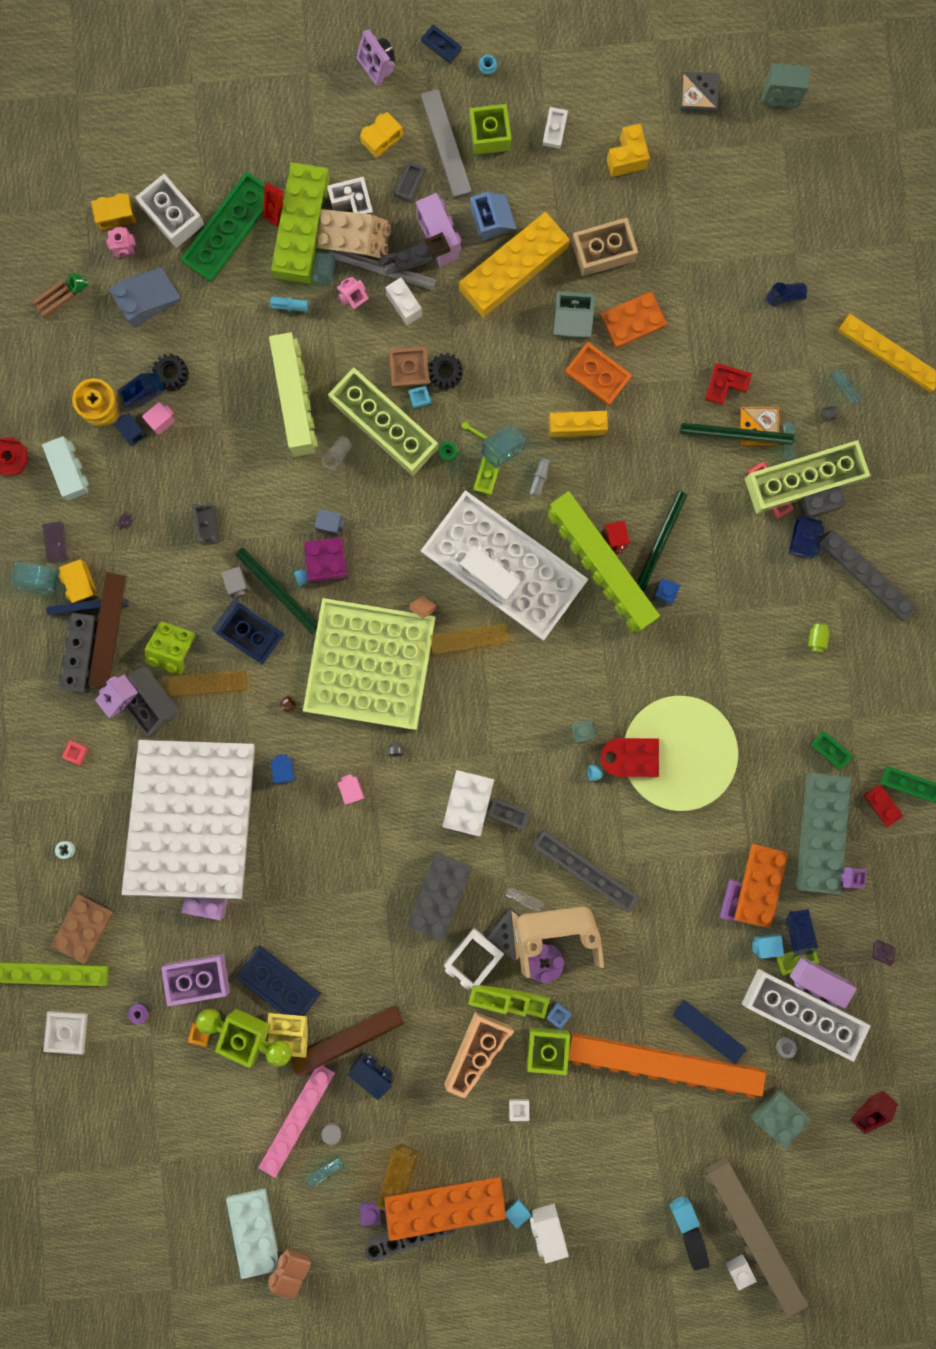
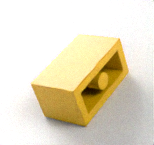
M119 193L114 197H100L97 200L91 201L95 223L100 230L137 223L133 202L128 194Z
M80 559L59 567L61 572L59 578L62 584L66 586L67 591H65L69 602H86L99 597L85 561Z

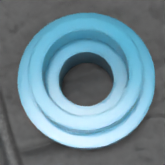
M491 55L483 56L479 61L480 71L486 75L493 74L497 69L496 59Z

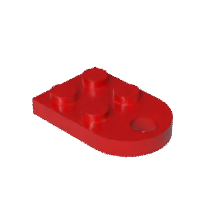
M659 738L612 739L602 748L600 755L601 764L605 771L617 777H659ZM607 752L615 754L616 759L613 763H608L605 760Z

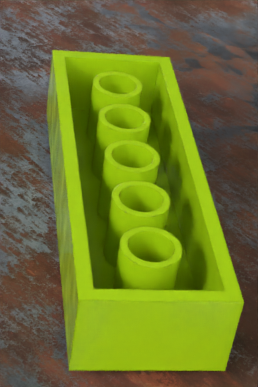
M294 162L290 164L271 267L274 279L311 285L317 253L316 242L320 211L325 209L328 193L327 186L330 182L328 168Z

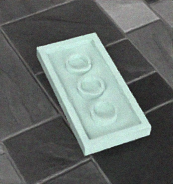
M266 1188L228 1196L226 1202L241 1279L275 1272L278 1268L279 1253Z

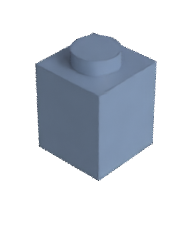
M319 509L314 528L318 532L339 536V532H343L345 520H343L341 514Z

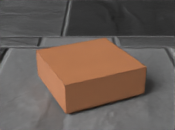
M421 596L410 604L409 609L424 619L436 611L437 605L425 596Z

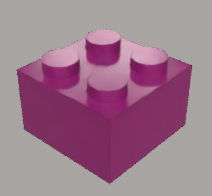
M342 538L304 542L307 575L310 583L348 579L345 546Z

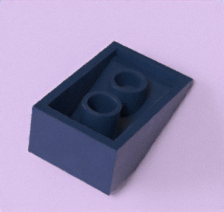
M235 598L212 628L218 636L262 665L284 636L282 631Z

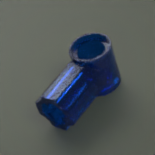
M778 282L768 292L766 296L767 302L772 306H777L784 302L805 300L807 298V285L804 282L794 284Z

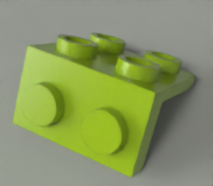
M160 622L145 648V663L153 667L165 669L170 673L181 675L184 671V658L195 639V633Z

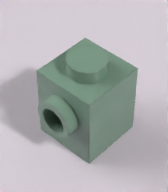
M591 720L570 725L574 743L595 739L597 728Z

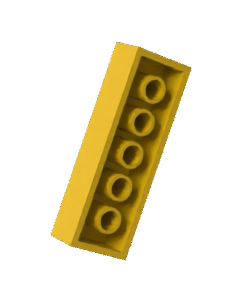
M544 212L459 282V291L484 318L565 252L569 247L570 239L547 212Z

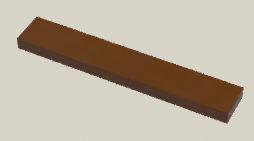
M106 572L89 686L103 688L107 686L106 682L111 678L127 575Z
M395 1005L307 1049L306 1057H291L296 1076L300 1077L404 1025L398 1007Z

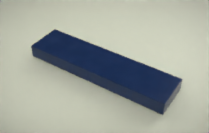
M123 597L122 607H127L128 600ZM102 599L50 606L46 608L47 615L56 617L72 613L99 611Z
M685 1000L681 1002L672 1014L735 1065L747 1050L742 1044Z

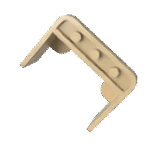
M578 906L521 914L517 918L516 931L521 973L526 978H530L528 957L539 955L542 951V939L580 934L582 945L592 949L594 964L600 968L604 967L601 937L593 913L589 908Z

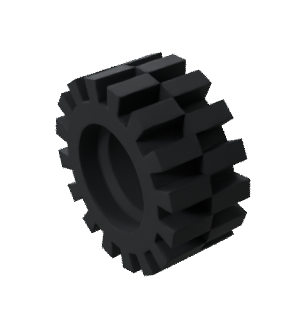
M169 353V356L163 354L164 358L159 356V361L153 363L155 367H152L154 372L152 374L160 387H164L168 391L169 389L175 391V388L179 390L181 385L185 386V380L188 381L189 379L187 376L189 371L182 358L180 359L179 356H174ZM168 366H174L177 368L178 373L176 377L168 379L164 376V370Z
M441 353L439 357L436 355L434 360H431L429 366L431 383L433 382L434 386H438L440 390L443 388L445 390H449V388L454 389L455 385L458 386L460 380H462V363L460 364V360L456 359L453 354L449 356V353H446V355ZM444 365L450 366L453 369V374L449 378L441 377L438 373L440 367Z

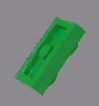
M821 731L810 744L815 751L839 771L853 757L852 754L825 731Z

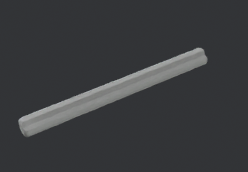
M329 250L330 258L386 275L383 271L386 265L381 266L377 260L354 253ZM408 270L386 275L395 279L402 278L405 282L433 290L436 284L435 279Z

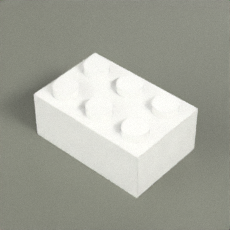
M165 174L135 197L143 211L175 248L205 225L200 214Z
M473 546L460 562L459 570L505 605L519 587V576L511 570L509 572L503 568L504 565L498 559L492 560L488 557L489 553L484 548Z
M456 770L443 827L481 836L494 779Z

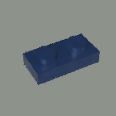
M432 25L421 38L423 44L449 64L462 51V46L435 25Z

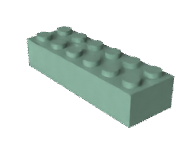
M816 773L806 774L796 880L797 889L841 895L851 788L850 777Z

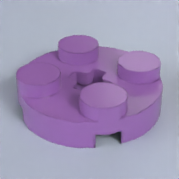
M542 943L541 953L534 957H528L530 977L537 982L547 984L556 980L563 971L564 960L562 954L556 946L550 943ZM541 958H542L543 960H545L546 958H548V959H549V961H548L549 966H548V967H545V966H544L543 968L540 967L541 963H540L539 960H540Z

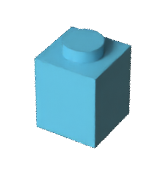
M778 934L754 936L755 942H752V949L757 957L762 959L784 956L782 936Z
M688 1197L676 1198L673 1203L669 1204L681 1233L700 1226Z

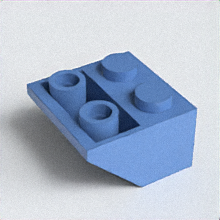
M486 192L470 197V208L481 241L517 231L506 195Z

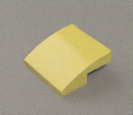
M269 1013L268 1023L271 1026L268 1031V1042L284 1041L291 1048V1056L306 1057L308 1039L307 1016Z

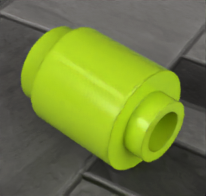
M813 624V628L810 629L808 647L811 648L812 652L823 653V650H827L830 634L829 626Z

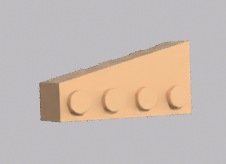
M475 1011L444 1083L446 1091L465 1098L477 1083L483 1071L491 1064V1060L497 1052L502 1049L508 1037H511L514 1033L512 1027Z

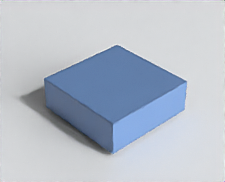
M556 1001L545 1018L561 1030L572 1016V1013Z

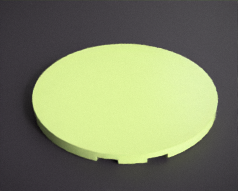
M670 696L659 699L643 708L635 716L627 729L625 738H659V777H628L636 791L656 806L675 811L701 808L716 800L727 789L734 777L738 763V745L734 731L728 720L718 709L701 699L690 696Z

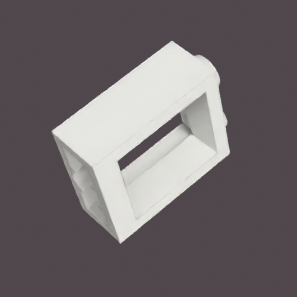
M473 927L444 963L445 972L453 978L455 976L461 980L460 984L467 990L472 989L473 985L481 984L504 955V952ZM472 938L494 956L474 982L452 965Z

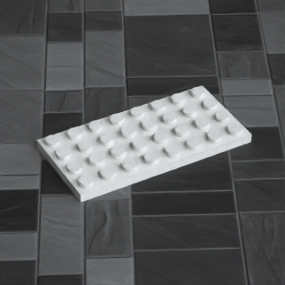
M466 490L420 551L543 641L588 581V578ZM473 546L484 548L489 553L488 557L492 560L498 559L504 565L503 568L509 572L511 570L519 576V587L505 605L459 570L460 562Z

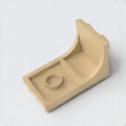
M321 209L316 248L361 254L380 259L381 256H385L388 253L391 223L388 220L371 214Z

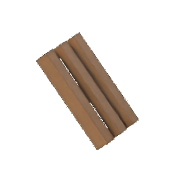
M61 280L32 302L41 315L46 318L75 296L65 282ZM66 292L68 293V294H66L65 296H63L61 299L58 300V298H59L60 296H62L64 293H66ZM55 302V303L52 304L50 307H48L47 309L43 310L46 306H48L49 304Z

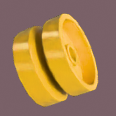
M92 378L84 380L75 388L72 397L73 407L85 421L91 425L101 427L109 425L116 420L120 414L121 403L120 398L109 384L103 380Z

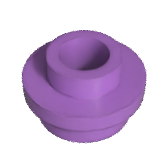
M135 1004L130 1008L128 1017L134 1024H141L147 1020L149 1012L143 1004ZM136 1011L141 1013L140 1018L135 1016Z

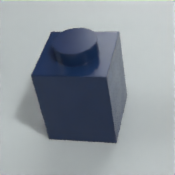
M129 413L120 416L114 424L132 447L147 436Z

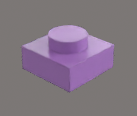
M381 1202L361 1203V1226L381 1225Z

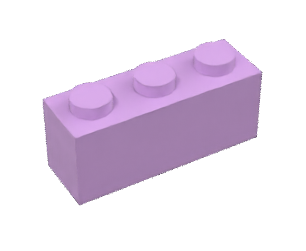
M802 956L790 974L796 987L803 991L805 988L810 990L813 996L819 999L821 997L827 999L826 1001L834 1007L839 1005L846 1008L857 990L849 980Z

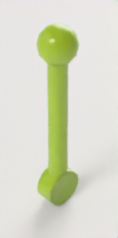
M468 422L462 423V429L470 430L471 432L488 441L491 446H494L496 444L495 439H490L489 437L470 427Z

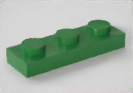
M885 766L880 781L881 785L936 804V783L890 766Z

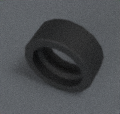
M696 1227L683 1233L685 1247L693 1270L709 1268V1259L699 1228Z

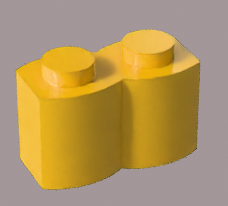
M388 112L380 114L375 119L374 124L362 129L360 135L361 143L376 158L402 137L403 127Z

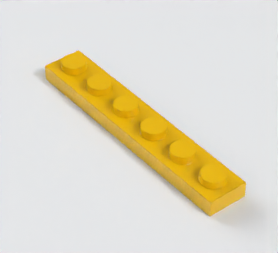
M849 314L838 332L930 393L936 388L935 369L853 315Z

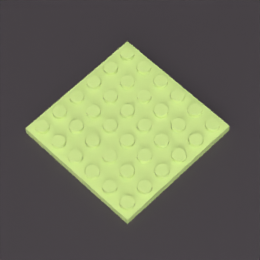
M322 598L303 712L417 730L436 617L428 615L423 619L416 613Z

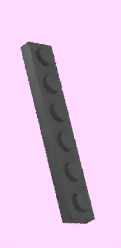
M831 530L819 543L829 555L901 621H905L917 608L908 597L836 531Z
M543 830L532 845L629 913L639 899V896Z

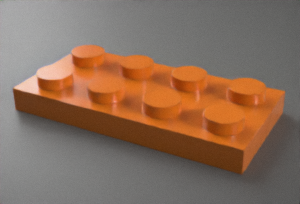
M752 844L734 920L771 929L789 853Z

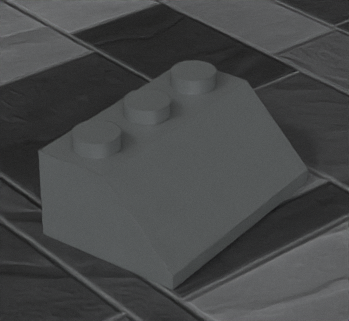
M144 666L126 676L138 691V694L125 709L146 737L149 738L172 721L180 710L167 695L164 688L160 686L153 674Z

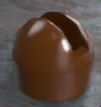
M288 695L280 702V708L284 706L283 712L289 713L297 708L293 699Z

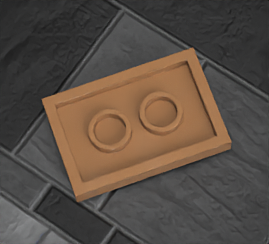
M81 893L78 894L50 947L84 965L87 964L114 911Z

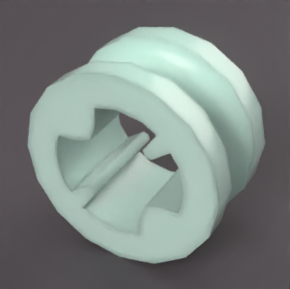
M69 841L60 842L56 845L55 853L61 859L70 858L75 853V846ZM67 845V850L69 851V853H65L63 855V849H61V847H65Z

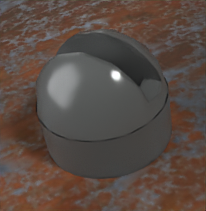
M828 406L822 408L821 414L825 421L834 420L837 416V407Z
M392 742L388 748V755H404L402 744Z

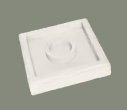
M48 1011L43 1052L83 1055L85 1052L88 1014Z

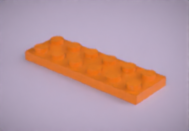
M501 1177L384 1197L390 1241L506 1219Z

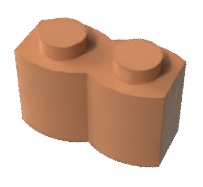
M288 1249L285 1250L278 1259V1268L269 1278L268 1284L272 1294L289 1299L296 1297L311 1265L307 1255Z

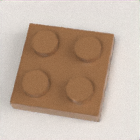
M426 346L389 349L392 388L430 385Z

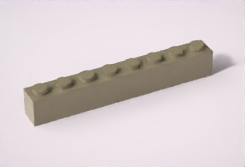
M726 1157L706 1167L705 1170L708 1175L705 1178L711 1188L715 1186L718 1192L715 1196L720 1205L725 1204L727 1208L725 1214L730 1223L735 1222L737 1226L735 1232L740 1241L744 1240L747 1246L744 1248L750 1259L754 1258L757 1264L754 1267L759 1276L762 1277L764 1275L767 1282L764 1285L769 1294L774 1293L777 1298L774 1303L779 1312L784 1311L787 1318L808 1307L806 1300Z

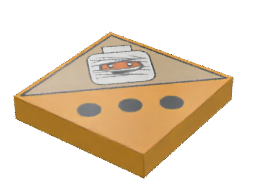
M741 407L740 428L779 432V407ZM740 440V445L743 446L779 445L778 443Z

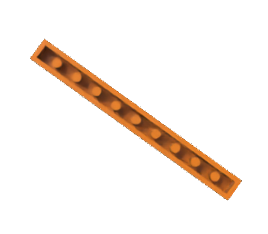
M570 1032L568 1060L575 1065L586 1063L595 1069H601L602 1066L617 1073L623 1070L628 1071V1074L633 1076H640V1074L648 1075V1078L659 1080V1077L666 1078L668 1082L675 1084L682 1081L686 1082L688 1086L698 1087V1085H703L706 1089L717 1091V1088L733 1095H736L737 1092L744 1093V1096L749 1098L763 1096L766 1072L762 1068L740 1064L735 1065L730 1062Z

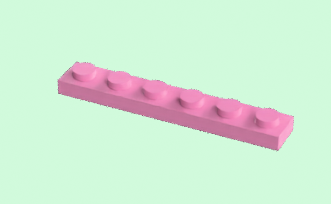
M326 1065L314 1069L262 1160L259 1169L276 1178L336 1071Z

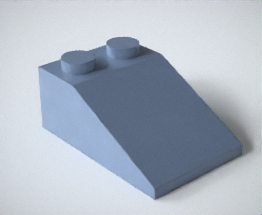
M162 267L127 278L109 288V291L133 328L182 300Z

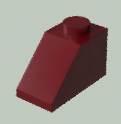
M883 1090L871 1096L850 1121L864 1134H867L893 1121L898 1104Z

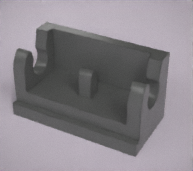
M205 502V505L192 504L198 542L201 545L221 542L215 505L209 502Z

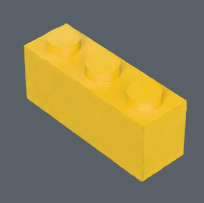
M607 411L550 413L549 438L605 436L608 431Z

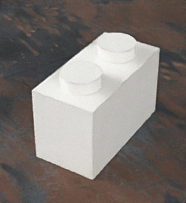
M402 278L385 287L388 299L406 326L422 317L421 306Z

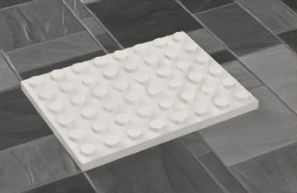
M139 740L121 895L242 900L255 754L254 744Z

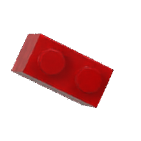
M625 521L605 525L602 530L604 540L615 555L622 554L623 550L630 544Z

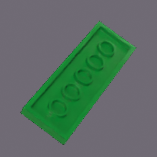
M246 171L181 257V262L212 283L262 217L264 186L266 184Z

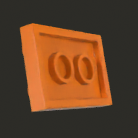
M652 291L600 314L615 349L667 326V322Z
M589 342L584 345L564 372L608 406L612 404L633 376Z

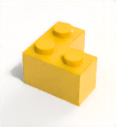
M641 123L623 127L620 136L622 147L609 149L607 156L611 177L645 170L650 160Z

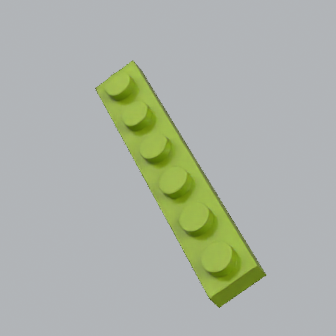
M0 962V983L107 986L109 965Z

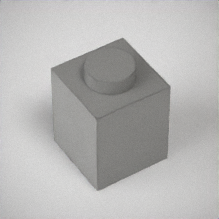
M240 567L221 573L228 595L235 598L246 595L245 592H248L249 588L243 570Z

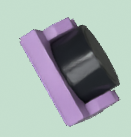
M369 29L363 31L356 58L374 84L379 86L382 85L384 77L394 71V51L387 39L380 38L377 40Z

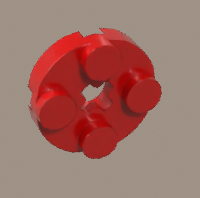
M1 438L0 474L4 476L21 474L28 463L27 448L14 438ZM8 452H11L12 459L7 461L4 455H8Z

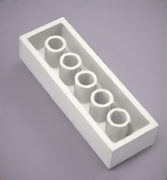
M760 969L757 970L742 1002V1005L853 1062L870 1028V1025Z

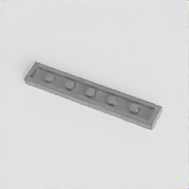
M436 89L422 93L421 100L453 197L457 199L470 195L472 190L439 90Z

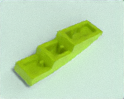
M473 985L468 1005L502 1014L510 1012L525 1017L526 1014L545 1019L550 999L549 997L512 989Z

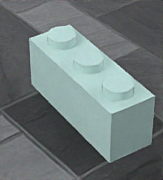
M62 436L42 444L61 496L69 501L89 493L87 489L89 483L85 475L82 476L80 471L82 465L79 459L75 458L73 452L76 450L72 441H68Z

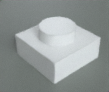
M509 1099L510 1121H529V1099Z

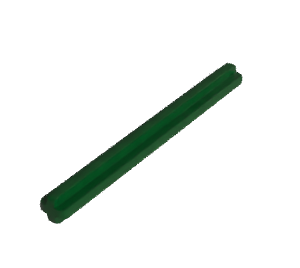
M681 423L680 427L681 434L788 445L794 443V434L691 423Z
M683 491L677 492L638 578L637 585L643 593L687 498V494Z
M240 548L236 556L311 634H315L318 624L245 548Z

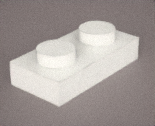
M550 107L542 146L561 149L568 110Z

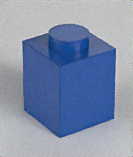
M662 578L658 582L652 599L670 606L674 603L680 585Z
M287 754L276 756V760H271L274 783L295 781L293 758H288Z

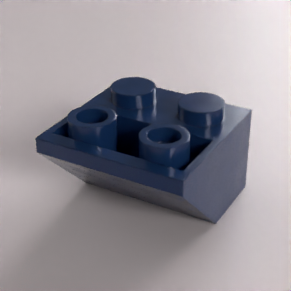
M363 1052L347 1075L374 1098L379 1100L392 1087L393 1072L386 1066L381 1067L377 1063L378 1060L369 1053L367 1055Z

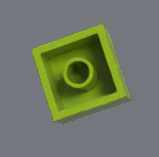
M507 104L469 108L474 155L511 151V132Z
M530 1027L526 1064L527 1072L567 1075L570 1046L569 1031Z

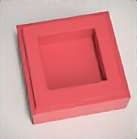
M69 740L62 758L81 765L88 747Z

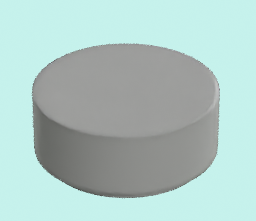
M783 1037L778 1040L776 1050L783 1058H792L797 1052V1045L792 1039Z
M328 1123L324 1126L321 1136L326 1144L333 1145L340 1140L342 1131L338 1124Z

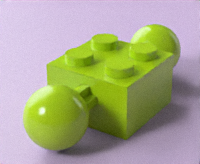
M211 1008L202 1010L197 1016L196 1025L200 1032L204 1034L221 1033L215 1052L239 1064L251 1068L260 1058L261 1052L266 1054L267 1061L275 1067H282L291 1059V1048L286 1042L275 1041L269 1043L265 1041L271 1024L243 1011L235 1009L226 1017L225 1022L222 1021L219 1012Z

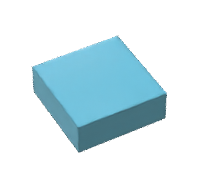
M426 385L408 390L414 410L432 405Z
M519 1198L505 1210L506 1217L516 1229L532 1216Z

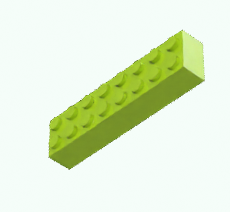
M568 491L552 502L549 506L547 517L553 525L557 524L561 537L570 542L572 552L581 557L583 567L592 572L594 582L598 586L601 585L605 590L603 594L616 605L614 609L618 615H623L627 620L626 625L631 632L635 631L637 634L659 618V613L572 494Z

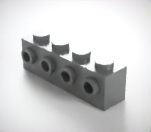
M72 613L68 619L69 634L65 638L66 653L62 657L63 673L59 676L61 690L89 693L88 683L99 620L96 616Z

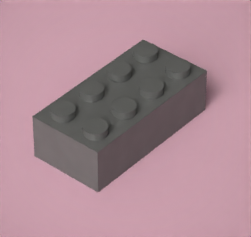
M436 852L407 927L443 941L472 866Z

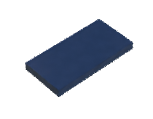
M261 945L235 977L284 1015L304 1016L321 994L320 991Z

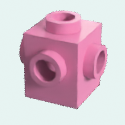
M117 227L108 231L109 239H106L109 251L112 250L116 258L135 255V239L127 228Z
M353 277L343 280L341 285L337 287L340 292L338 297L344 305L348 304L353 309L369 299L365 293L366 288L364 284Z

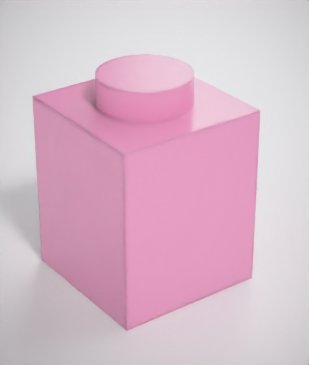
M160 402L142 416L158 435L175 422V419L172 417L174 412L168 405L163 406Z
M350 774L341 778L342 781L338 785L345 805L365 798L358 776L353 777Z

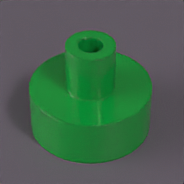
M80 273L69 274L68 284L71 292L80 293L83 291V287L88 286V280L83 279Z
M451 441L443 442L438 449L440 458L447 462L454 460L457 456L456 445Z

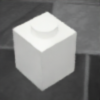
M743 1254L725 1263L738 1290L757 1282Z

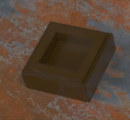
M443 232L425 239L433 259L450 252V247Z

